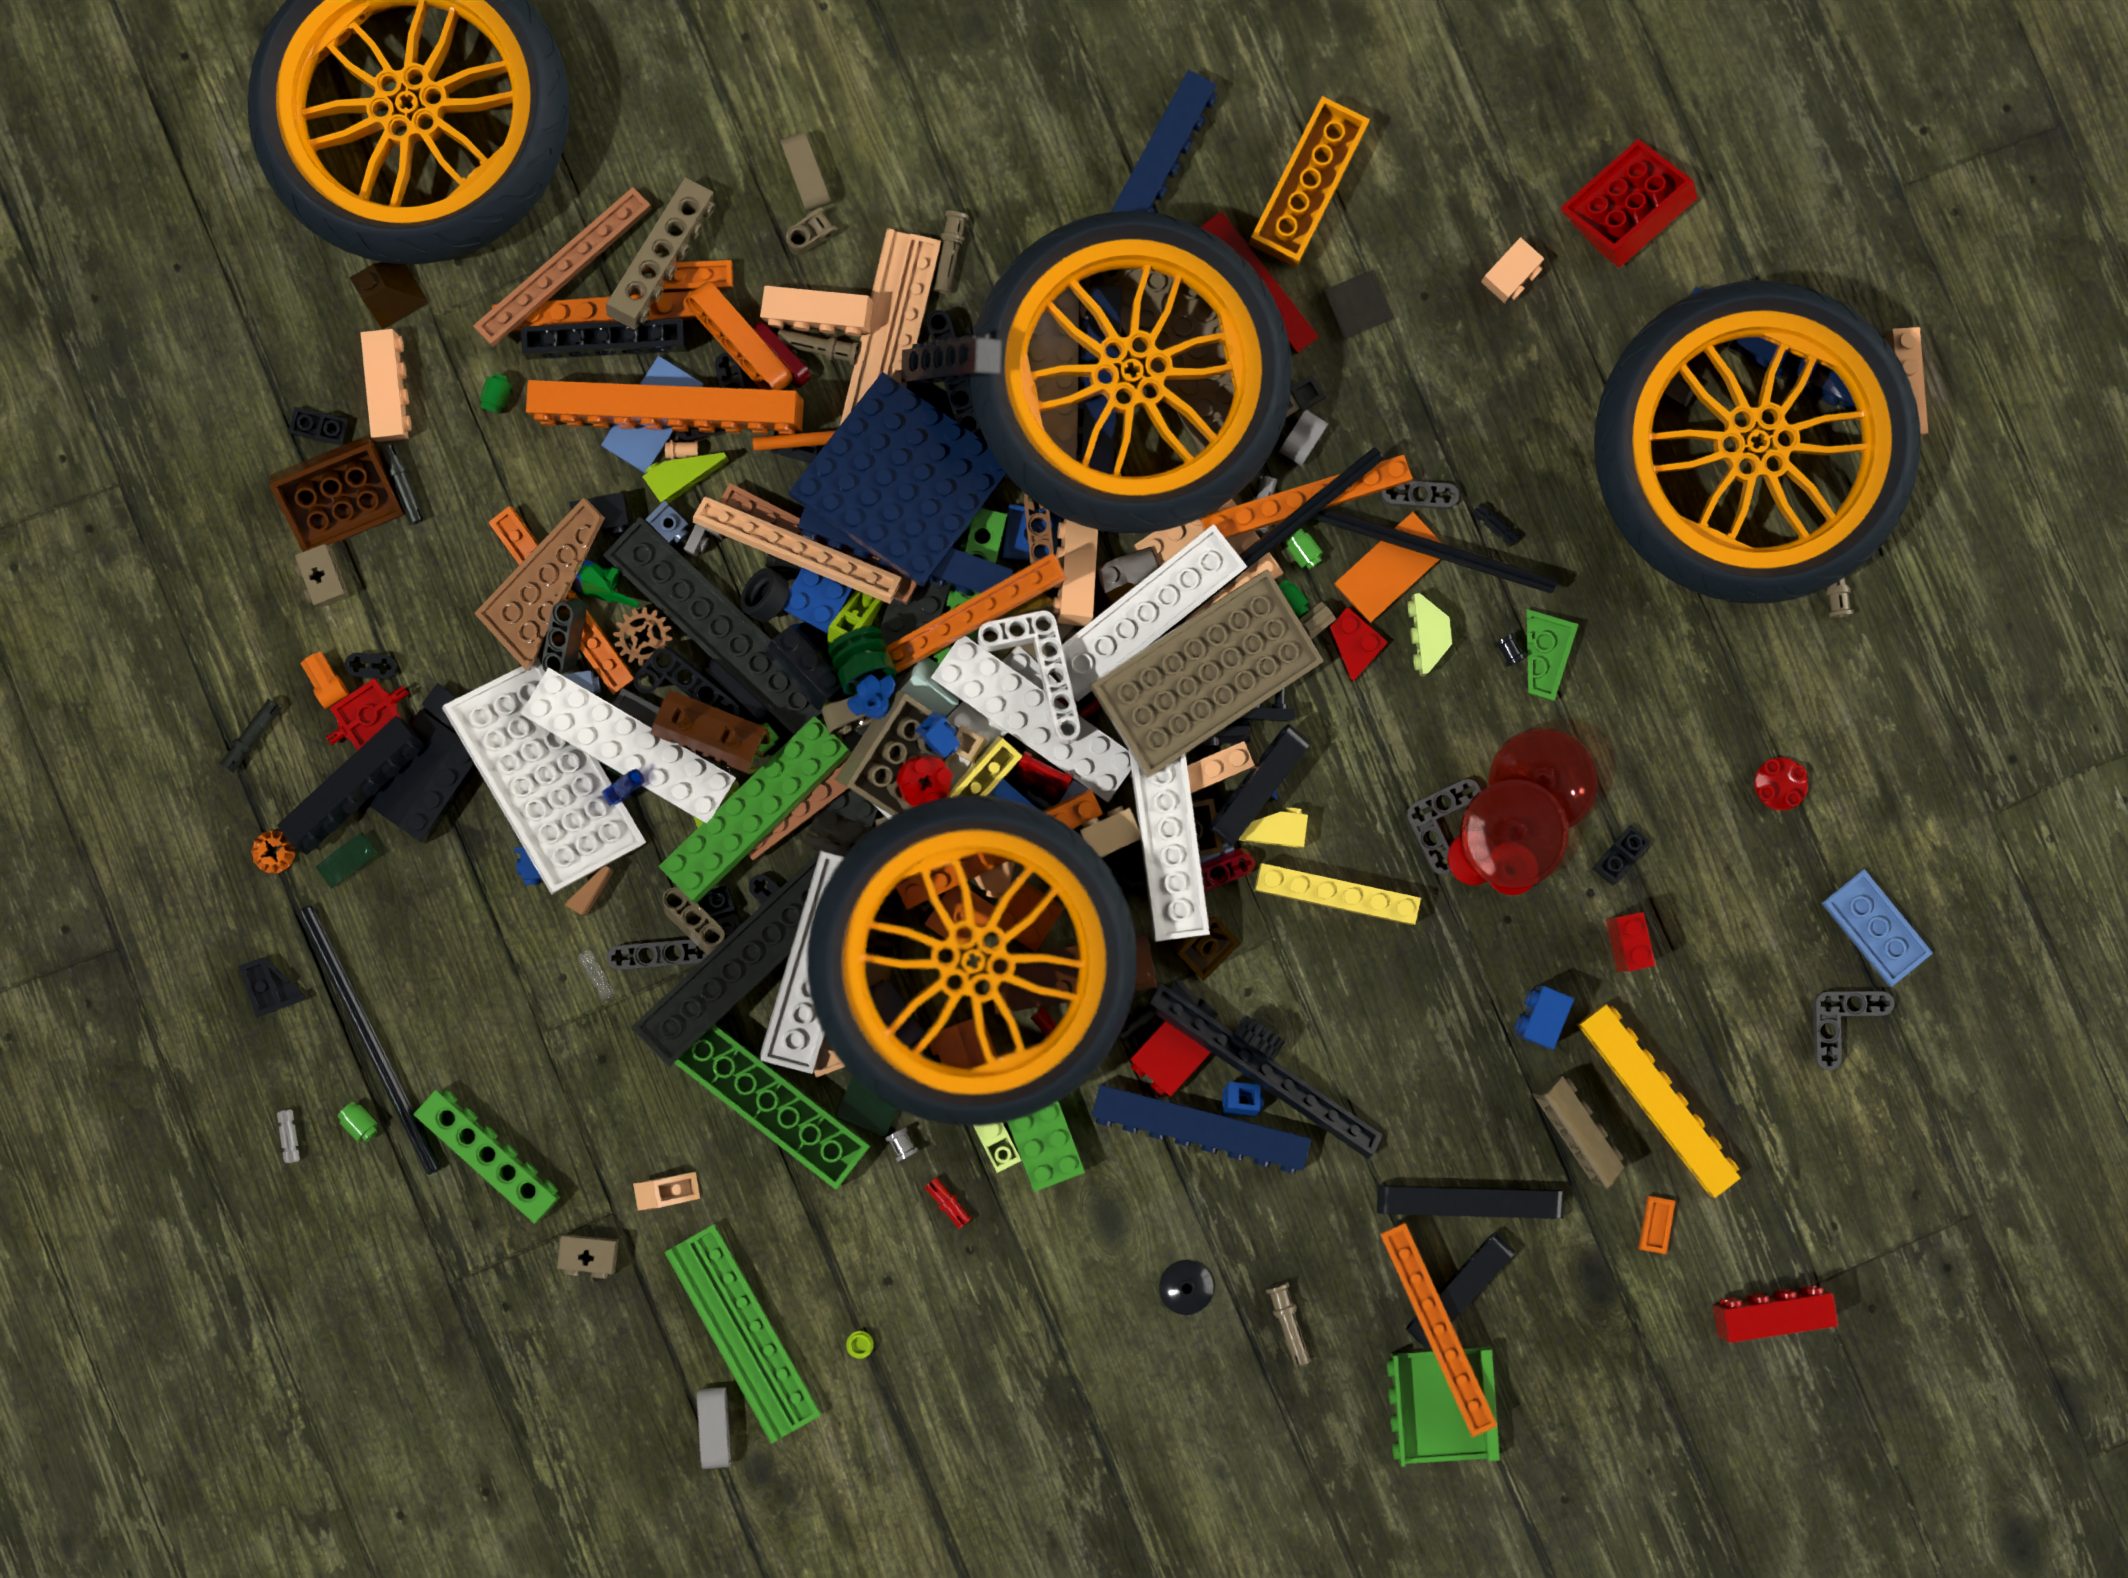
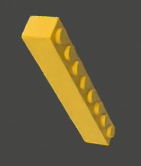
M1606 1004L1600 1005L1578 1022L1577 1026L1710 1197L1716 1198L1740 1179V1176L1737 1174L1738 1166L1730 1157L1725 1158L1719 1151L1722 1149L1721 1144L1713 1135L1709 1137L1703 1130L1705 1124L1696 1113L1692 1115L1686 1108L1689 1104L1680 1092L1675 1094L1669 1086L1672 1083L1670 1078L1664 1071L1658 1072L1654 1067L1655 1059L1648 1050H1641L1637 1045L1636 1041L1639 1039L1629 1027L1625 1029L1619 1020L1622 1017L1612 1005L1610 1007Z

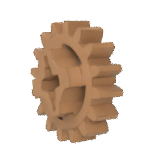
M643 607L642 613H639L636 608L632 609L633 616L624 613L623 618L625 622L618 621L616 623L621 630L613 633L614 636L620 637V641L615 643V647H623L620 655L629 654L628 662L630 663L637 658L641 666L644 660L648 659L653 653L640 654L644 647L651 646L657 649L660 646H668L665 644L666 641L673 640L672 636L666 634L672 627L663 625L666 617L658 619V610L656 609L651 614H648L647 607ZM646 618L643 625L635 626L630 624L635 619ZM655 623L660 629L661 639L655 635L653 629ZM649 625L647 636L650 640L643 641L638 647L640 637L636 635L637 631L642 632ZM625 633L631 636L633 642L631 648L626 642ZM662 653L657 655L659 659L664 657Z

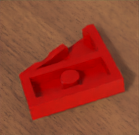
M1348 607L1329 627L1351 681L1358 677L1388 643Z

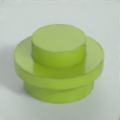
M864 1331L853 1332L846 1342L848 1353L858 1359L867 1357L872 1352L874 1346L872 1337Z

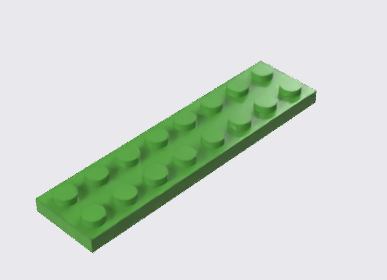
M814 716L721 805L707 823L704 822L658 867L696 904L851 754V751L833 733L829 736L827 727Z

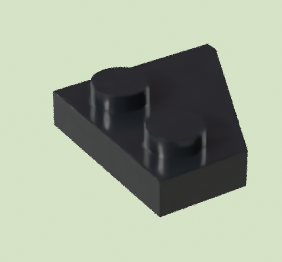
M265 957L238 966L257 1018L308 1000L306 995Z

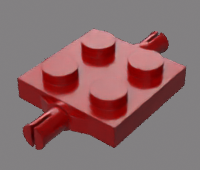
M373 678L330 707V710L337 719L339 728L326 736L327 740H329L328 742L333 746L336 742L346 737L352 741L358 751L396 715L404 720L398 712L396 703L409 695V693L402 685L389 694L384 691L378 680Z

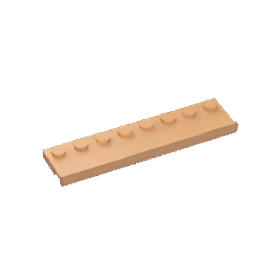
M887 229L871 294L874 306L870 333H862L840 425L882 372L907 388L908 383L901 382L902 350L911 349L912 344H918L942 244L941 240Z

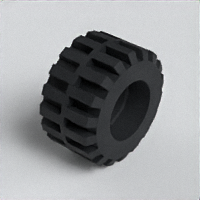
M887 895L879 906L873 920L877 923L899 926L903 905L901 898ZM874 928L870 929L867 936L865 953L893 958L898 933Z

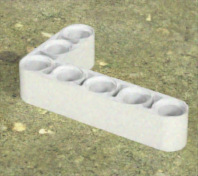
M1039 611L983 624L978 632V644L986 651H996L1034 643L1054 735L1062 744L1073 743L1079 735L1080 722L1055 617L1048 611ZM1040 620H1045L1050 624L1051 628L1047 631H1041L1036 627V623ZM1013 626H1020L1024 630V634L1015 637L1010 633L1009 629ZM992 631L997 635L998 639L994 642H987L984 640L983 634ZM1046 646H1051L1056 650L1057 654L1053 657H1046L1042 653V649ZM1052 672H1057L1062 676L1063 680L1060 683H1052L1048 679V675ZM1058 698H1063L1068 702L1069 706L1064 710H1060L1055 707L1054 701ZM1064 724H1069L1074 728L1075 733L1071 736H1065L1061 733L1060 727Z

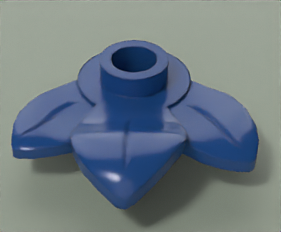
M872 674L862 676L856 688L858 694L847 701L848 708L855 715L866 714L869 718L881 719L890 709L888 698L895 689L894 679L891 675L884 677L880 681Z

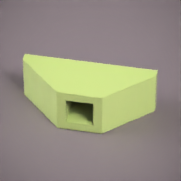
M1417 593L1411 597L1412 601H1408L1409 617L1414 618V628H1411L1412 644L1417 645V654L1413 655L1414 668L1419 670L1420 676H1426L1452 645L1449 616L1423 595Z
M1004 1123L974 1126L997 1173L1022 1161Z

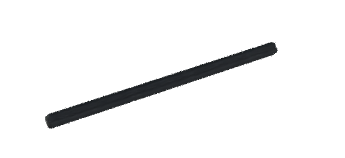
M1376 447L1372 448L1240 554L1239 557L1247 567L1155 641L1169 633L1383 461L1382 453Z
M1330 508L1322 509L1310 518L1547 593H1553L1556 587L1557 580L1555 578Z
M312 906L302 908L298 914L426 1174L431 1175L439 1171L441 1166L417 1117L413 1115L414 1111Z

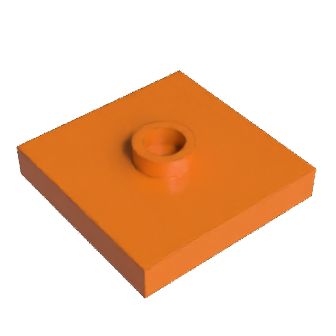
M957 885L947 890L940 900L941 905L953 923L964 919L960 885ZM969 890L974 924L982 927L995 907ZM934 909L925 925L946 938L948 931ZM961 927L956 932V938L959 942H966L971 936V931L968 927Z

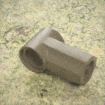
M1322 601L1299 619L1311 640L1336 620L1333 613Z

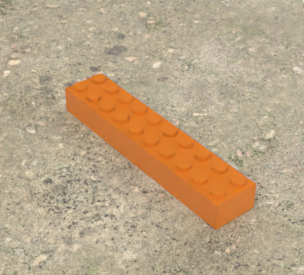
M528 380L526 413L532 416L535 421H539L540 425L556 426V422L567 423L566 426L583 427V423H591L595 428H609V424H617L621 429L633 430L636 428V425H644L647 430L654 431L662 430V426L672 427L673 431L687 432L690 427L699 428L700 432L714 433L715 429H725L726 433L741 434L742 430H752V434L768 435V431H779V435L795 434V432H802L804 400L796 391Z

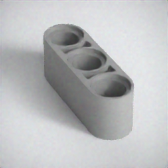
M726 1387L698 1389L697 1407L702 1469L730 1467L731 1449Z

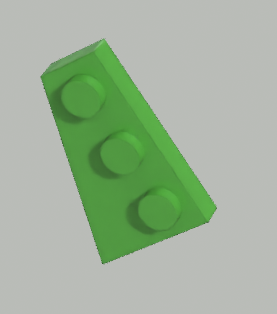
M1527 609L1529 695L1555 702L1578 624Z

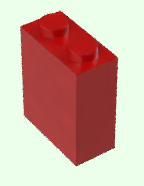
M1644 912L1605 919L1617 972H1629L1656 966Z
M1164 1021L1130 1058L1133 1062L1131 1068L1142 1078L1145 1074L1154 1081L1150 1086L1161 1096L1165 1093L1171 1096L1211 1052Z

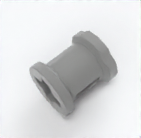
M907 1127L886 1137L887 1142L891 1143L897 1155V1162L919 1151L917 1147L913 1146L907 1134Z

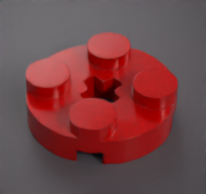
M921 754L914 759L910 758L902 765L897 776V787L900 788L902 799L911 806L946 798L951 787L952 772L939 758L929 754ZM928 775L929 784L921 789L922 784L919 783V779L925 778Z

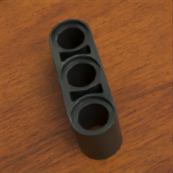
M579 598L558 602L552 608L542 658V667L545 672L549 667L555 672L563 674L572 671L577 664L586 618V606Z

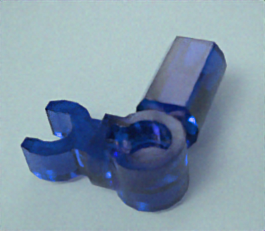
M633 769L611 786L604 789L602 794L609 806L612 807L636 793L637 789L642 788L643 786L641 785L645 783L643 774L638 769Z

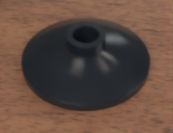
M1181 1260L1171 1264L1163 1272L1159 1283V1292L1162 1301L1171 1311L1181 1315H1192L1203 1310L1210 1302L1213 1295V1281L1207 1269L1201 1264L1191 1260ZM1186 1283L1192 1286L1191 1292L1187 1294L1181 1290L1182 1286Z

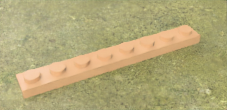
M708 497L703 498L693 516V523L889 604L901 584L902 577Z

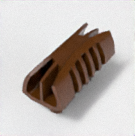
M672 690L664 698L651 730V735L671 743H679L678 746L683 748L691 747L693 752H703V756L708 758L715 757V760L721 763L728 762V766L748 774L755 773L758 770V767L752 764L755 755L763 757V754L758 750L760 744L768 745L770 743V734L767 728Z

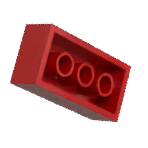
M1817 1285L1801 1286V1291L1798 1292L1790 1291V1289H1780L1773 1291L1774 1295L1763 1296V1293H1753L1746 1295V1300H1736V1297L1720 1299V1304H1713L1717 1335L1719 1338L1732 1343L1837 1327L1838 1322L1833 1293L1825 1291L1823 1287H1817Z

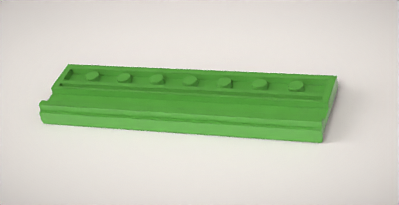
M711 1225L664 1252L769 1441L774 1443L783 1436L821 1416L820 1410L716 1225Z

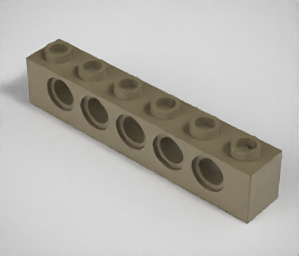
M686 177L684 178L606 303L607 316L636 330L640 322L644 323L650 313V305L653 301L657 302L663 293V284L666 280L670 281L673 278L677 268L675 266L679 259L683 260L686 257L690 247L688 245L692 238L696 239L702 229V221L705 217L709 218L715 208L713 191ZM692 211L694 214L686 215L683 212ZM677 231L680 232L681 235L673 236L670 233ZM660 252H665L668 254V256L660 257L657 254ZM647 273H652L655 275V277L646 278L644 277V275ZM638 294L641 295L642 298L635 300L632 299L631 296Z

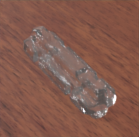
M586 950L579 954L578 959L582 966L585 965L586 968L584 970L594 987L598 988L597 992L600 998L607 1000L612 997L615 991L611 984L608 985V979L599 963L594 961L596 958L592 951Z

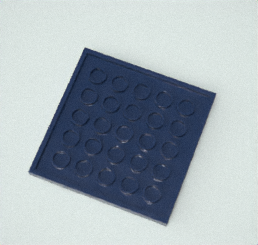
M882 372L789 490L788 496L923 587L1006 477L1007 473L997 462L987 442Z

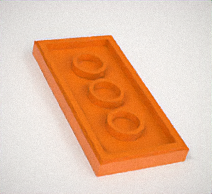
M1414 512L1394 528L1442 543ZM1380 541L1338 579L1334 586L1371 623L1440 559Z

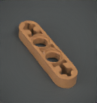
M1025 493L1024 506L1030 565L1040 560L1034 556V549L1037 546H1046L1049 549V555L1051 553L1054 554L1050 512L1039 504L1040 511L1046 510V514L1035 513L1029 515V511L1035 512L1034 503L1028 501L1030 497ZM1035 519H1042L1046 522L1047 527L1042 533H1036L1031 529V523Z

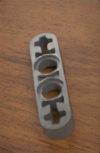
M690 939L619 945L612 947L608 951L606 959L611 968L628 970L699 964L708 954L704 953L702 959H699L697 954H689L690 960L685 961L686 950L684 944H689L688 949L698 948ZM673 945L679 947L681 951V956L676 961H670L666 957V950ZM635 948L633 957L636 965H631V959L623 960L620 966H618L617 961H613L612 958L617 955L618 950H621L623 955L632 954L630 949ZM643 948H650L654 953V958L650 963H643L639 958V953Z

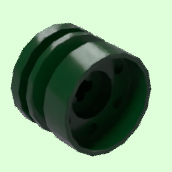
M862 627L851 630L836 638L828 647L829 655L833 660L832 663L839 670L837 675L845 694L857 695L858 681L866 674H872L879 681L888 675L895 678L897 674L890 654L886 652L887 645L883 640V635L877 627Z

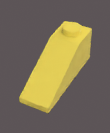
M1286 807V812L1281 811L1251 822L1238 840L1303 848L1308 815L1302 814V809Z

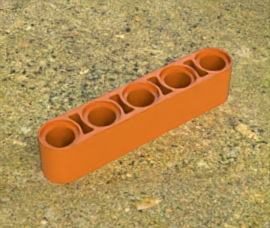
M706 281L686 297V304L692 313L760 389L782 390L792 382L793 377L788 368L712 283Z

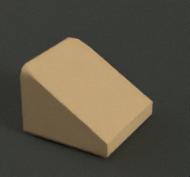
M961 725L955 734L960 743L954 753L974 764L987 740Z

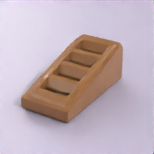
M608 866L601 868L564 905L580 915H588L612 876L613 869Z

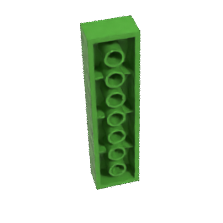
M717 1023L675 1062L677 1066L835 1190L839 1188L871 1147L869 1142L768 1063L761 1061L759 1056Z

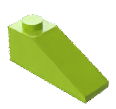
M723 452L669 460L661 464L656 462L645 470L646 474L642 477L660 503L665 500L669 504L729 462V459Z
M855 590L829 625L827 645L829 646L836 638L851 630L870 627L884 601Z

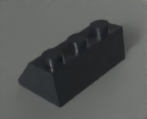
M803 622L790 625L771 640L764 654L818 712L844 693L837 675L839 670L834 667L828 648Z

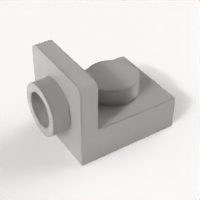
M695 524L684 550L688 554L697 557L698 553H703L709 542V538L706 537L707 534L721 540L724 535Z

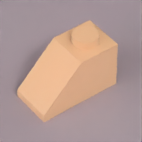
M1006 861L974 877L982 890L987 891L986 896L1000 899L1003 893L1010 887L1015 863Z
M696 1172L633 1184L638 1210L660 1208L700 1199Z

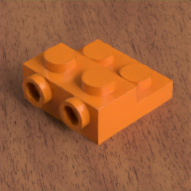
M982 1015L984 1033L991 1055L997 1057L996 1050L994 1048L992 1039L990 1037L988 1028ZM974 1018L940 1030L929 1042L933 1056L939 1054L943 1065L970 1068L986 1062L976 1034Z

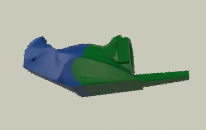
M584 560L572 584L576 592L609 603L614 601L636 608L639 606L638 601L614 591L619 583L620 572L618 569L613 567L604 569L593 561Z

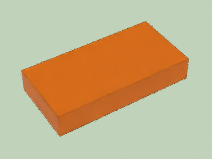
M1647 1195L1638 1245L1639 1250L1667 1254L1676 1201Z

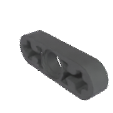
M1412 481L1395 487L1398 492H1404L1405 486L1409 487L1407 492L1408 501H1404L1405 495H1397L1395 500L1391 499V496L1386 494V491L1390 489L1380 492L1382 501L1390 506L1450 509L1459 499L1458 489L1449 483ZM1417 487H1421L1427 492V499L1423 502L1416 501L1412 496L1413 490ZM1431 488L1436 489L1434 494H1443L1445 490H1449V495H1453V498L1448 503H1444V498L1435 497V503H1431L1433 495Z

